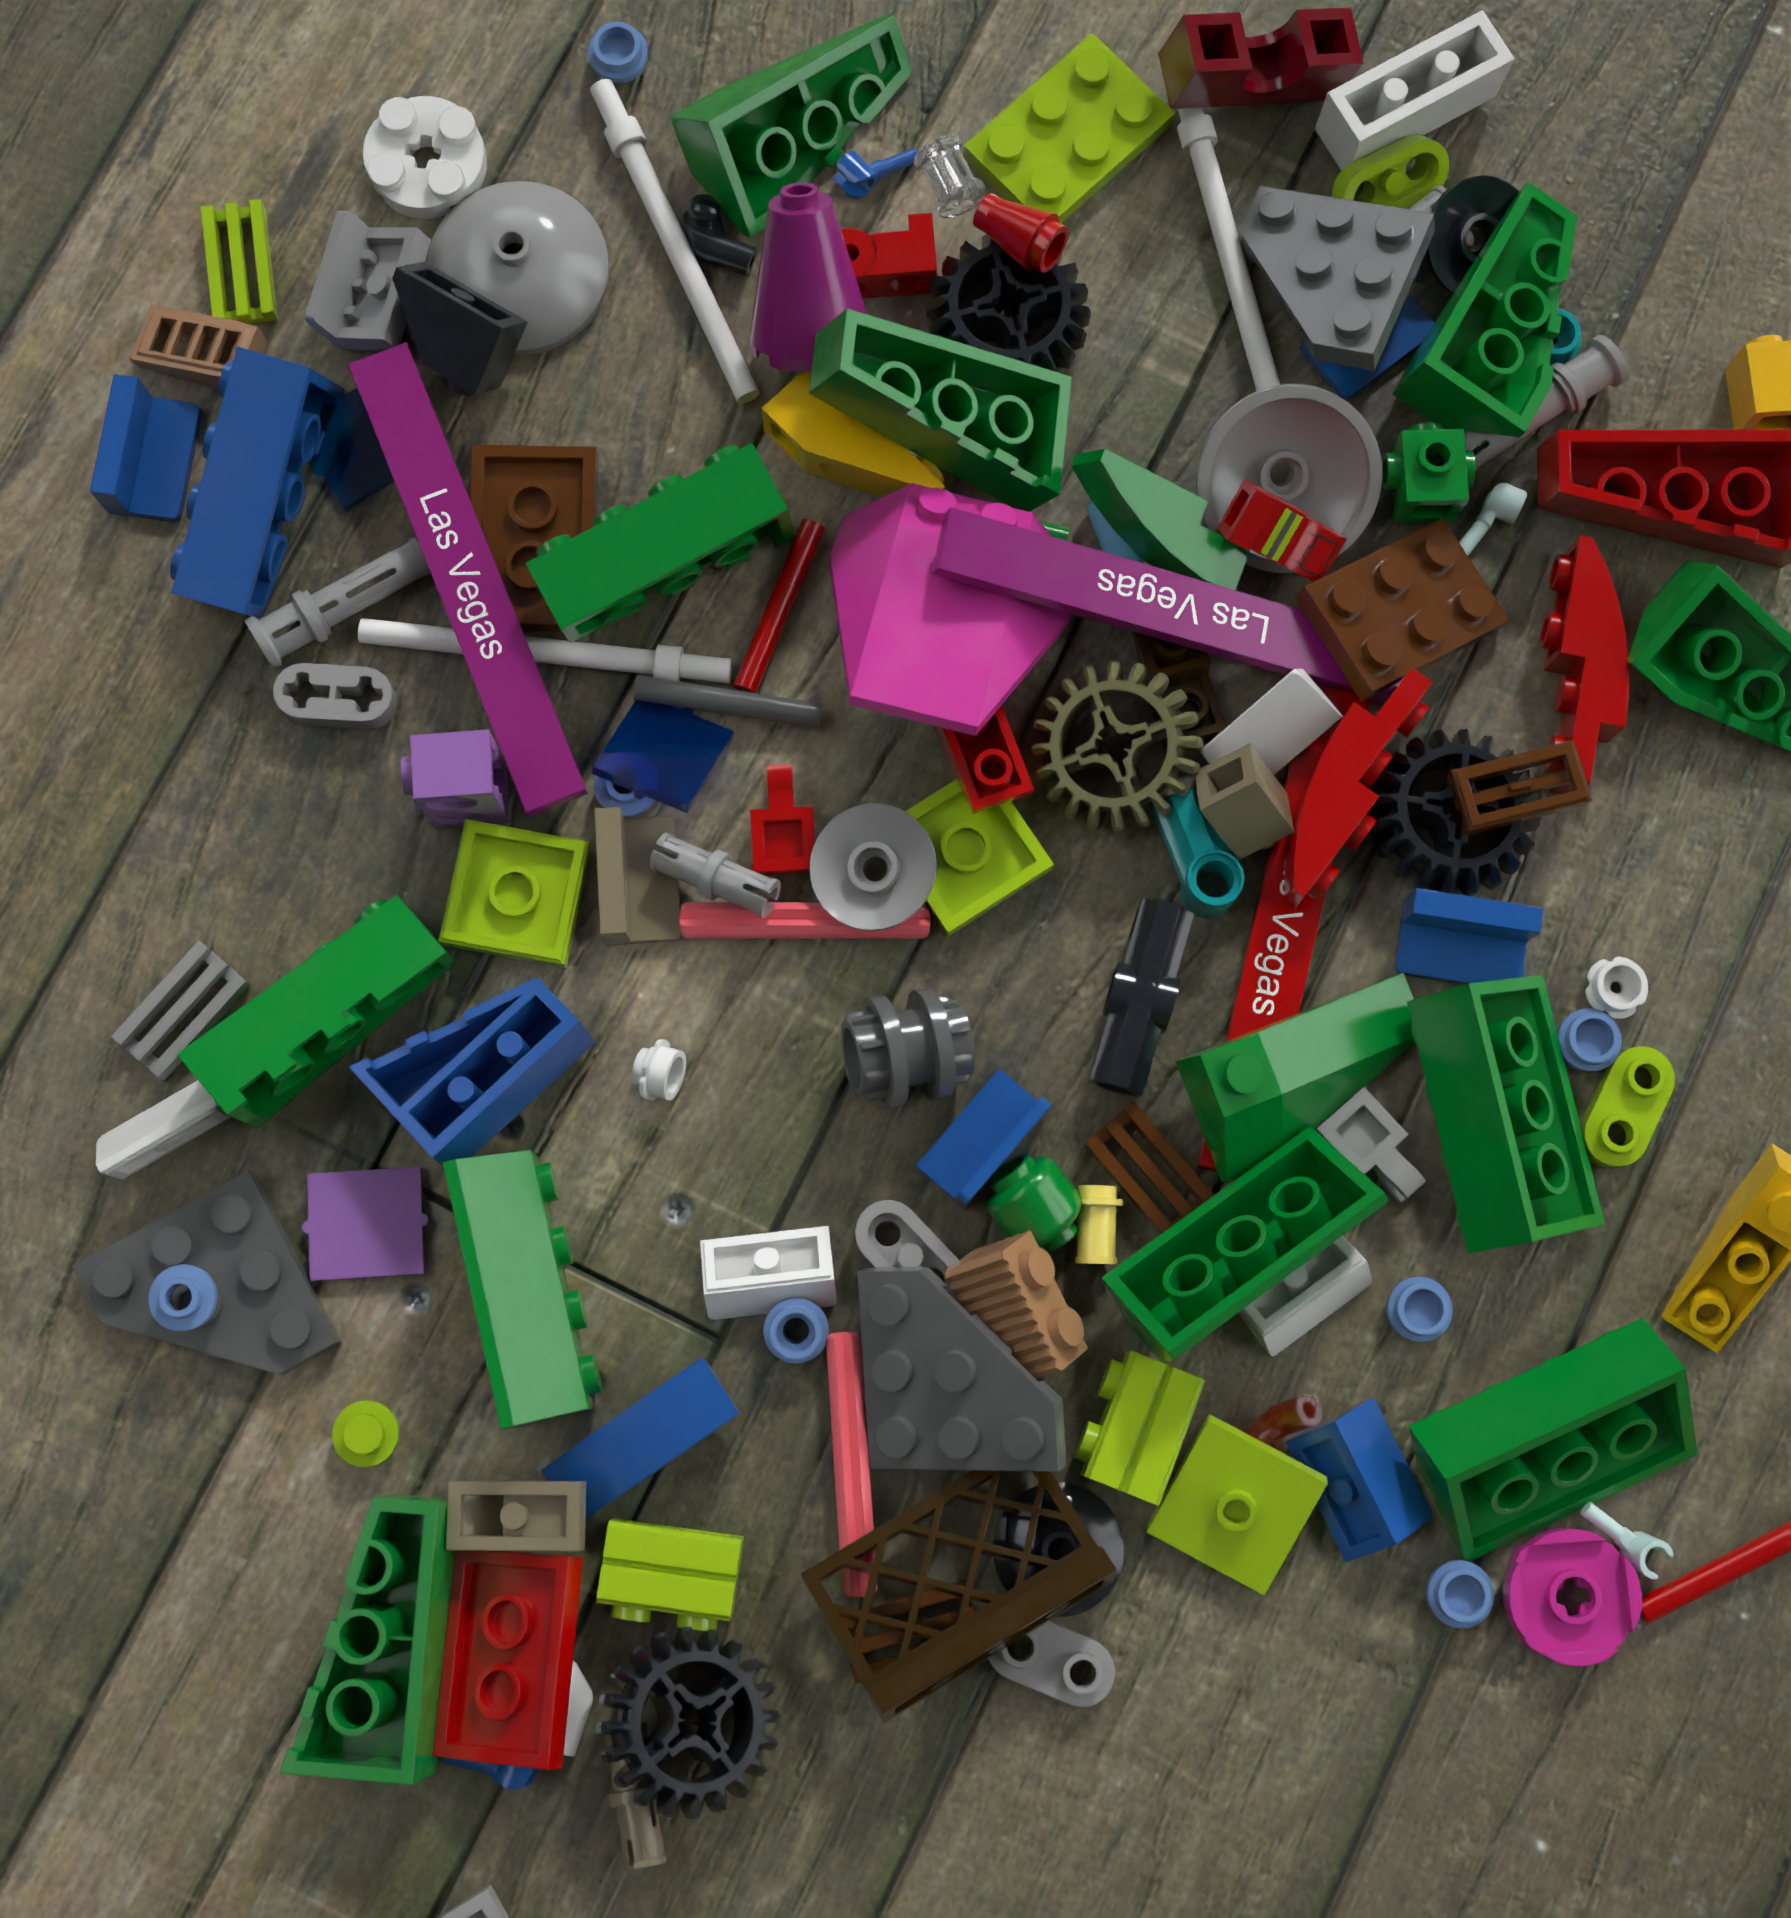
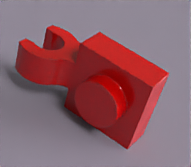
M792 763L766 765L769 809L750 810L753 871L764 876L810 873V858L815 844L813 806L794 807Z

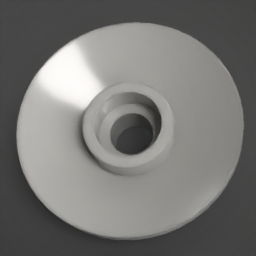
M862 804L849 808L835 816L817 837L810 858L811 884L820 904L836 920L859 930H886L910 919L927 901L936 878V854L932 841L925 829L907 812L886 804ZM875 860L886 861L888 866L886 876L880 881H870L867 877L869 864Z

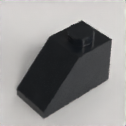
M426 262L396 267L392 279L422 364L442 376L440 381L444 386L461 395L474 396L500 388L528 321Z

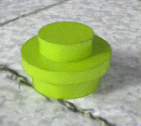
M369 1400L355 1402L342 1410L336 1418L332 1430V1441L338 1455L348 1464L363 1468L373 1467L385 1462L396 1450L400 1438V1427L395 1414L384 1404Z

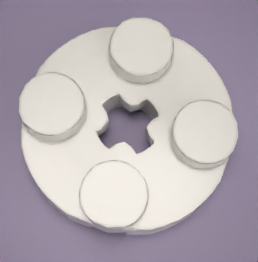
M417 96L409 99L403 97L391 98L381 106L379 117L372 123L365 137L363 160L368 176L375 190L383 196L385 203L402 215L418 219H434L445 216L451 210V206L458 204L465 197L478 191L485 179L487 155L483 139L477 129L472 113L451 101L432 96ZM423 147H433L435 153L441 154L439 160H429L426 168H418L415 157L412 156L416 150Z

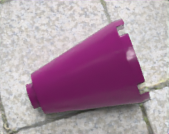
M793 183L781 188L780 195L772 198L768 204L749 340L752 356L758 360L760 352L768 355L770 367L786 371L809 372L812 369L816 333L847 308L867 314L832 198L826 193L819 192L818 187L814 184Z

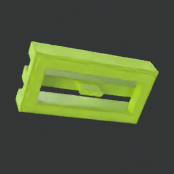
M249 200V206L239 207L237 202L225 203V209L215 210L213 205L200 206L212 316L246 324L277 321L278 314L267 215L262 200ZM249 223L252 225L260 307L257 308L250 307L242 224ZM227 226L236 304V310L229 311L221 244L220 227Z

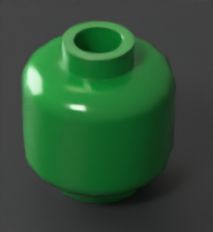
M1023 1153L1004 1164L989 1179L988 1186L991 1191L986 1199V1207L991 1217L1007 1237L1031 1230L1038 1246H1043L1047 1252H1051L1063 1246L1076 1234L1078 1228L1073 1222L1082 1209V1199L1079 1192L1051 1157L1039 1156L1032 1158L1029 1153Z

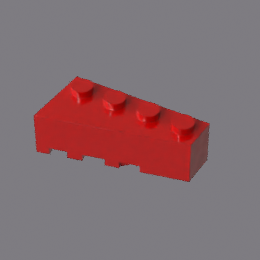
M1791 429L1557 430L1537 448L1538 509L1777 568H1783L1791 563Z

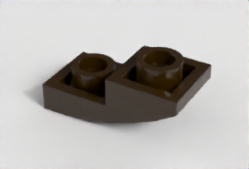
M1132 631L1139 663L1146 667L1145 686L1147 687L1158 673L1165 674L1169 678V683L1161 697L1164 699L1172 692L1181 689L1188 699L1182 707L1174 712L1175 715L1195 712L1199 718L1198 724L1182 731L1183 736H1197L1203 740V745L1208 744L1227 727L1209 676L1211 662L1208 653ZM1151 706L1155 721L1162 720L1157 710ZM1167 739L1162 740V744L1165 753L1167 754L1168 744Z

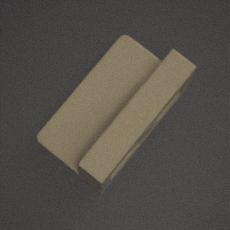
M620 807L595 808L600 934L605 944L609 946L679 941L682 937L679 925L681 909L679 880L664 873L655 872L649 867L652 850L673 859L678 858L664 851L665 848L656 845L657 840L665 832H669L677 838L675 819L672 816L624 818Z

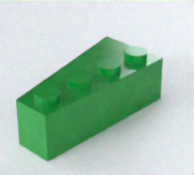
M848 308L816 333L809 394L1012 508L1030 512L1060 495L1072 376Z
M753 443L741 449L737 445L724 447L710 455L704 461L705 468L684 479L681 475L665 478L650 488L648 491L649 498L628 509L625 505L611 507L592 520L593 527L572 539L568 534L557 536L545 542L536 550L537 557L525 564L557 624L570 643L643 610L648 604V600L645 597L648 593L656 590L661 597L676 595L693 587L696 581L703 575L702 569L712 564L715 567L725 566L728 571L750 561L751 556L749 553L764 540L771 538L776 548L794 540L795 536L789 510Z
M395 895L387 902L384 899H380L369 905L358 915L353 927L335 940L320 946L306 961L176 1054L227 1115L259 1129L456 964L398 895Z
M394 1494L372 1498L344 1581L347 1587L336 1619L330 1621L322 1645L326 1649L314 1684L308 1688L299 1713V1716H302V1720L293 1746L287 1749L279 1774L414 1785L437 1773L438 1757L433 1756L455 1558V1550H446L447 1497Z

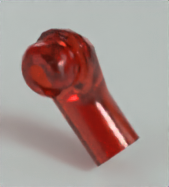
M1302 1394L1270 1406L1244 1433L1278 1450L1274 1441L1314 1427L1320 1423L1322 1418L1321 1406L1312 1395Z

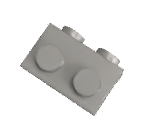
M337 211L306 310V322L340 349L384 351L400 345L407 319L392 277L398 266L425 262L431 239L418 228L368 227L351 211Z

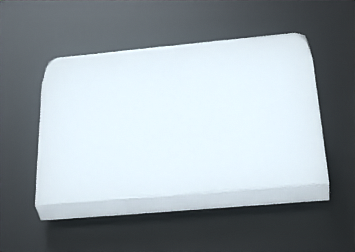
M1294 669L1204 746L1200 753L1211 764L1251 743L1275 776L1342 719L1343 716L1304 669Z
M197 1080L102 1135L96 1143V1166L100 1173L123 1180L231 1116L223 1111Z
M829 1226L700 1240L704 1298L708 1317L712 1320L768 1314L771 1308L778 1302L791 1297L809 1299L820 1308L833 1306L837 1303Z
M1341 1236L1238 1312V1314L1262 1347L1273 1357L1369 1287L1373 1279L1368 1262L1344 1236Z

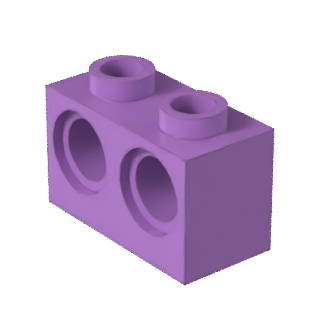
M489 729L410 735L411 756H403L401 758L403 791L405 795H413L416 810H422L434 828L464 826L465 819L490 824L510 823L507 764Z

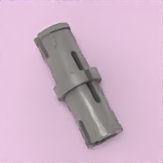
M669 832L663 833L657 840L656 845L665 848L664 851L678 858L673 859L652 850L649 861L651 870L664 873L697 887L698 895L713 901L720 897L756 913L761 918H766L773 910L774 905L768 903L766 898L752 892L757 891L778 900L781 890L780 880L769 878L733 863V857L729 853L719 849L710 853L676 838Z

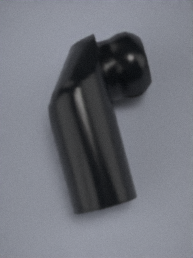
M699 194L692 197L688 203V210L683 216V227L693 253L704 262L748 277L755 262L757 247L727 237L719 216L721 206L714 197L707 194Z

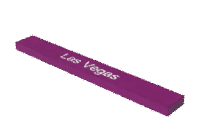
M407 342L348 364L528 817L587 795L588 792Z
M950 507L944 513L932 570L934 575L1283 675H1288L1294 669H1304L1315 684L1355 693L1308 618L1300 609ZM1401 682L1369 699L1385 703Z

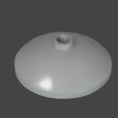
M528 181L494 184L470 194L456 204L446 214L434 233L427 260L429 265L528 321L514 354L516 356L532 355L554 349L578 335L597 314L603 303L609 283L610 267L607 247L603 234L592 215L582 204L565 192L545 184ZM512 243H518L523 246L522 250L514 255H508L503 252L504 248Z
M1282 384L1267 387L1246 396L1230 407L1213 426L1203 444L1197 463L1195 480L1196 495L1208 501L1202 519L1208 529L1222 535L1216 528L1243 480L1246 479L1306 511L1308 516L1346 537L1347 540L1337 555L1339 556L1363 533L1375 512L1382 487V460L1377 440L1364 417L1341 397L1325 389L1305 384ZM1279 462H1287L1289 465L1287 478L1282 482H1272L1270 472L1273 466ZM1250 550L1245 563L1253 568L1268 572H1294Z

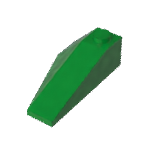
M1404 973L1175 1061L1221 1182H1227L1242 1176L1307 1127L1311 1126L1316 1130L1415 1043L1411 1034L1412 1021L1407 1001L1414 998Z

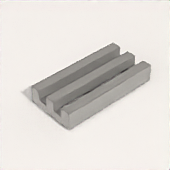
M198 940L111 1037L130 1051V1054L138 1061L145 1064L154 1075L165 1080L182 1062L176 1054L211 1030L251 984L209 947ZM207 963L209 965L208 968L141 1041H138V1036L198 970ZM221 976L228 981L160 1058L152 1053L190 1013Z

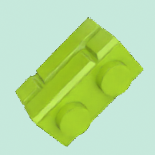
M1133 1351L1125 1353L1122 1363L1111 1359L1098 1390V1396L1107 1399L1100 1422L1096 1424L1087 1421L1074 1454V1458L1084 1462L1080 1475L1159 1506L1206 1380Z
M613 1518L609 1520L596 1603L612 1605L610 1617L617 1619L650 1622L651 1611L678 1614L676 1624L678 1627H692L693 1630L699 1631L716 1630L718 1620L731 1621L733 1617L744 1536Z

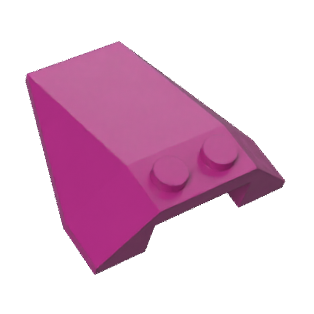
M911 483L844 515L830 554L829 569L848 702L852 706L976 736L1068 627L1072 614L932 574L944 513L950 507L1048 536L1051 535L1032 512L1015 509L1002 503H991L950 493L941 488H930Z

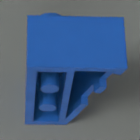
M538 977L462 1012L463 1018L429 1034L423 1031L406 1039V1045L373 1061L366 1058L349 1066L423 1149L440 1165L443 1166V1162L454 1159L473 1157L596 1043L581 1022Z

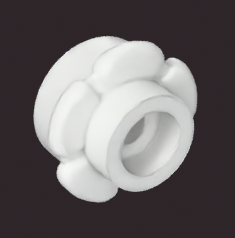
M1615 957L1612 961L1602 959L1596 962L1587 973L1589 986L1586 988L1585 993L1589 1004L1594 1009L1607 1012L1611 1018H1627L1636 1012L1637 1005H1641L1646 1001L1648 995L1647 977L1641 967L1630 959L1624 957ZM1612 982L1620 984V993L1612 992L1610 988Z
M659 1039L653 1047H644L639 1051L633 1064L632 1081L635 1085L639 1086L642 1098L654 1101L657 1097L672 1100L677 1095L686 1070L685 1053L681 1050L670 1048V1043L665 1039Z

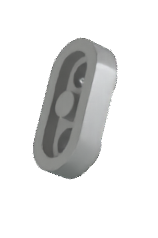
M894 1200L875 1202L861 1213L855 1229L857 1246L862 1255L874 1268L929 1267L941 1272L945 1278V1270L959 1261L920 1218L901 1202ZM890 1222L898 1227L900 1239L893 1246H883L878 1243L875 1238V1230L880 1224ZM945 1280L947 1285L945 1290L956 1300L957 1294L950 1291L951 1282Z
M1052 1621L1047 1622L1027 1635L1032 1641V1650L1025 1658H1013L1009 1655L1007 1648L989 1658L994 1669L1002 1676L1077 1707H1088L1099 1703L1108 1695L1115 1679L1113 1659L1103 1645L1093 1638ZM1079 1660L1091 1662L1094 1668L1092 1679L1083 1685L1075 1684L1070 1679V1669Z

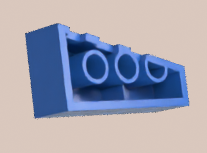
M236 347L233 361H228L225 364L220 376L219 394L223 400L217 422H212L209 425L204 436L202 450L203 456L207 460L201 483H196L193 486L187 500L186 515L190 520L185 543L180 544L176 548L171 560L170 576L174 580L171 593L241 614L253 615L257 618L264 616L289 546L287 536L280 534L284 522H293L297 514L301 512L307 495V491L304 488V478L301 475L305 463L309 462L312 457L320 458L327 434L325 431L320 430V420L326 405L338 408L344 391L343 387L310 367Z

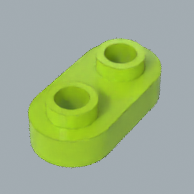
M1414 134L1406 136L1347 165L1334 182L1332 197L1408 209L1428 195L1435 186H1443L1449 172L1448 154L1440 143L1423 135ZM1415 157L1414 167L1410 172L1406 173L1408 162ZM1363 182L1361 194L1354 199L1357 188Z
M1645 1046L1633 1047L1619 1053L1616 1060L1605 1069L1580 1123L1589 1161L1602 1168L1615 1169L1634 1163L1644 1154L1675 1085L1673 1067L1661 1052ZM1638 1067L1645 1068L1651 1074L1652 1083L1649 1089H1644L1636 1083L1634 1075ZM1612 1123L1620 1125L1626 1133V1139L1622 1146L1614 1144L1608 1136V1129Z

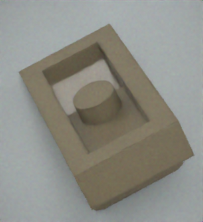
M532 1479L448 1481L446 1550H585L586 1481H533Z

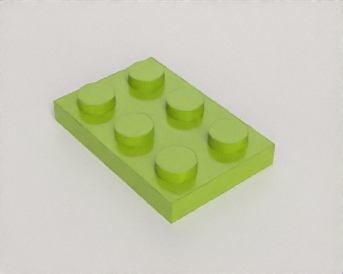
M1091 33L971 138L963 147V158L1006 200L1055 213L1059 216L1060 224H1062L1171 127L1175 112L1101 40Z

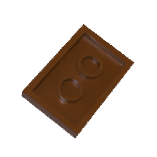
M472 445L470 501L523 631L562 632L525 563L536 558V550L550 539L568 534L572 539L593 527L592 520L597 516L599 455L596 447Z
M1443 518L1304 586L1294 597L1361 702L1401 682L1411 668L1420 672L1493 634L1510 620Z

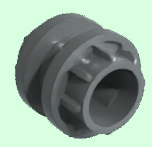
M931 987L912 990L908 995L906 1010L895 1011L889 999L884 995L866 998L862 1003L861 1012L847 1014L845 1021L842 1023V1055L850 1086L856 1096L863 1097L867 1101L877 1099L880 1106L885 1110L905 1106L909 1087L920 1085L923 1093L930 1101L950 1098L953 1095L955 1085L967 1083L973 1073L975 1051L967 1014L960 1002L955 999L951 1000L948 997L939 998L938 994Z

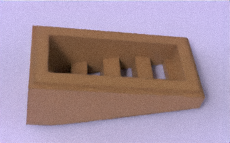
M151 304L130 360L135 365L219 390L220 376L225 366L219 364L225 345L233 346L228 360L233 361L236 347L265 354L268 342L260 328L235 320ZM163 325L171 328L163 352L152 351ZM184 332L192 334L184 357L176 356ZM205 338L213 340L205 361L197 360Z

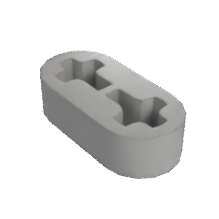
M312 663L293 664L282 670L273 686L274 700L279 709L292 722L303 726L376 729L391 720L395 715L398 705L397 694L387 677L377 669L369 667ZM309 681L316 692L329 694V698H308L306 708H300L293 697H290L291 692L301 691L303 682ZM366 685H372L378 696L382 697L381 701L370 703L368 712H362L354 700L342 699V695H363Z

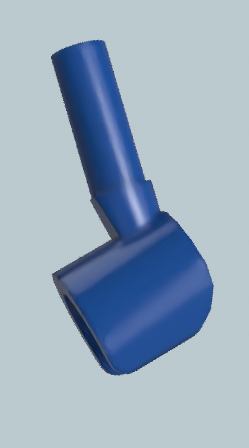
M913 148L868 165L856 151H850L837 162L836 168L840 173L835 175L833 180L848 196L858 200L864 198L874 188L877 181L884 178L887 174L919 163V155L916 149Z
M443 1758L444 1764L483 1772L484 1775L492 1776L494 1781L504 1788L511 1790L530 1785L539 1770L537 1768Z

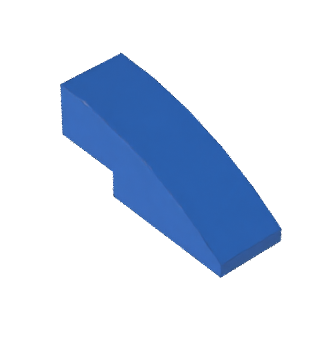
M700 1358L583 1439L541 1471L547 1481H586V1519H588L740 1415L741 1412L707 1360Z

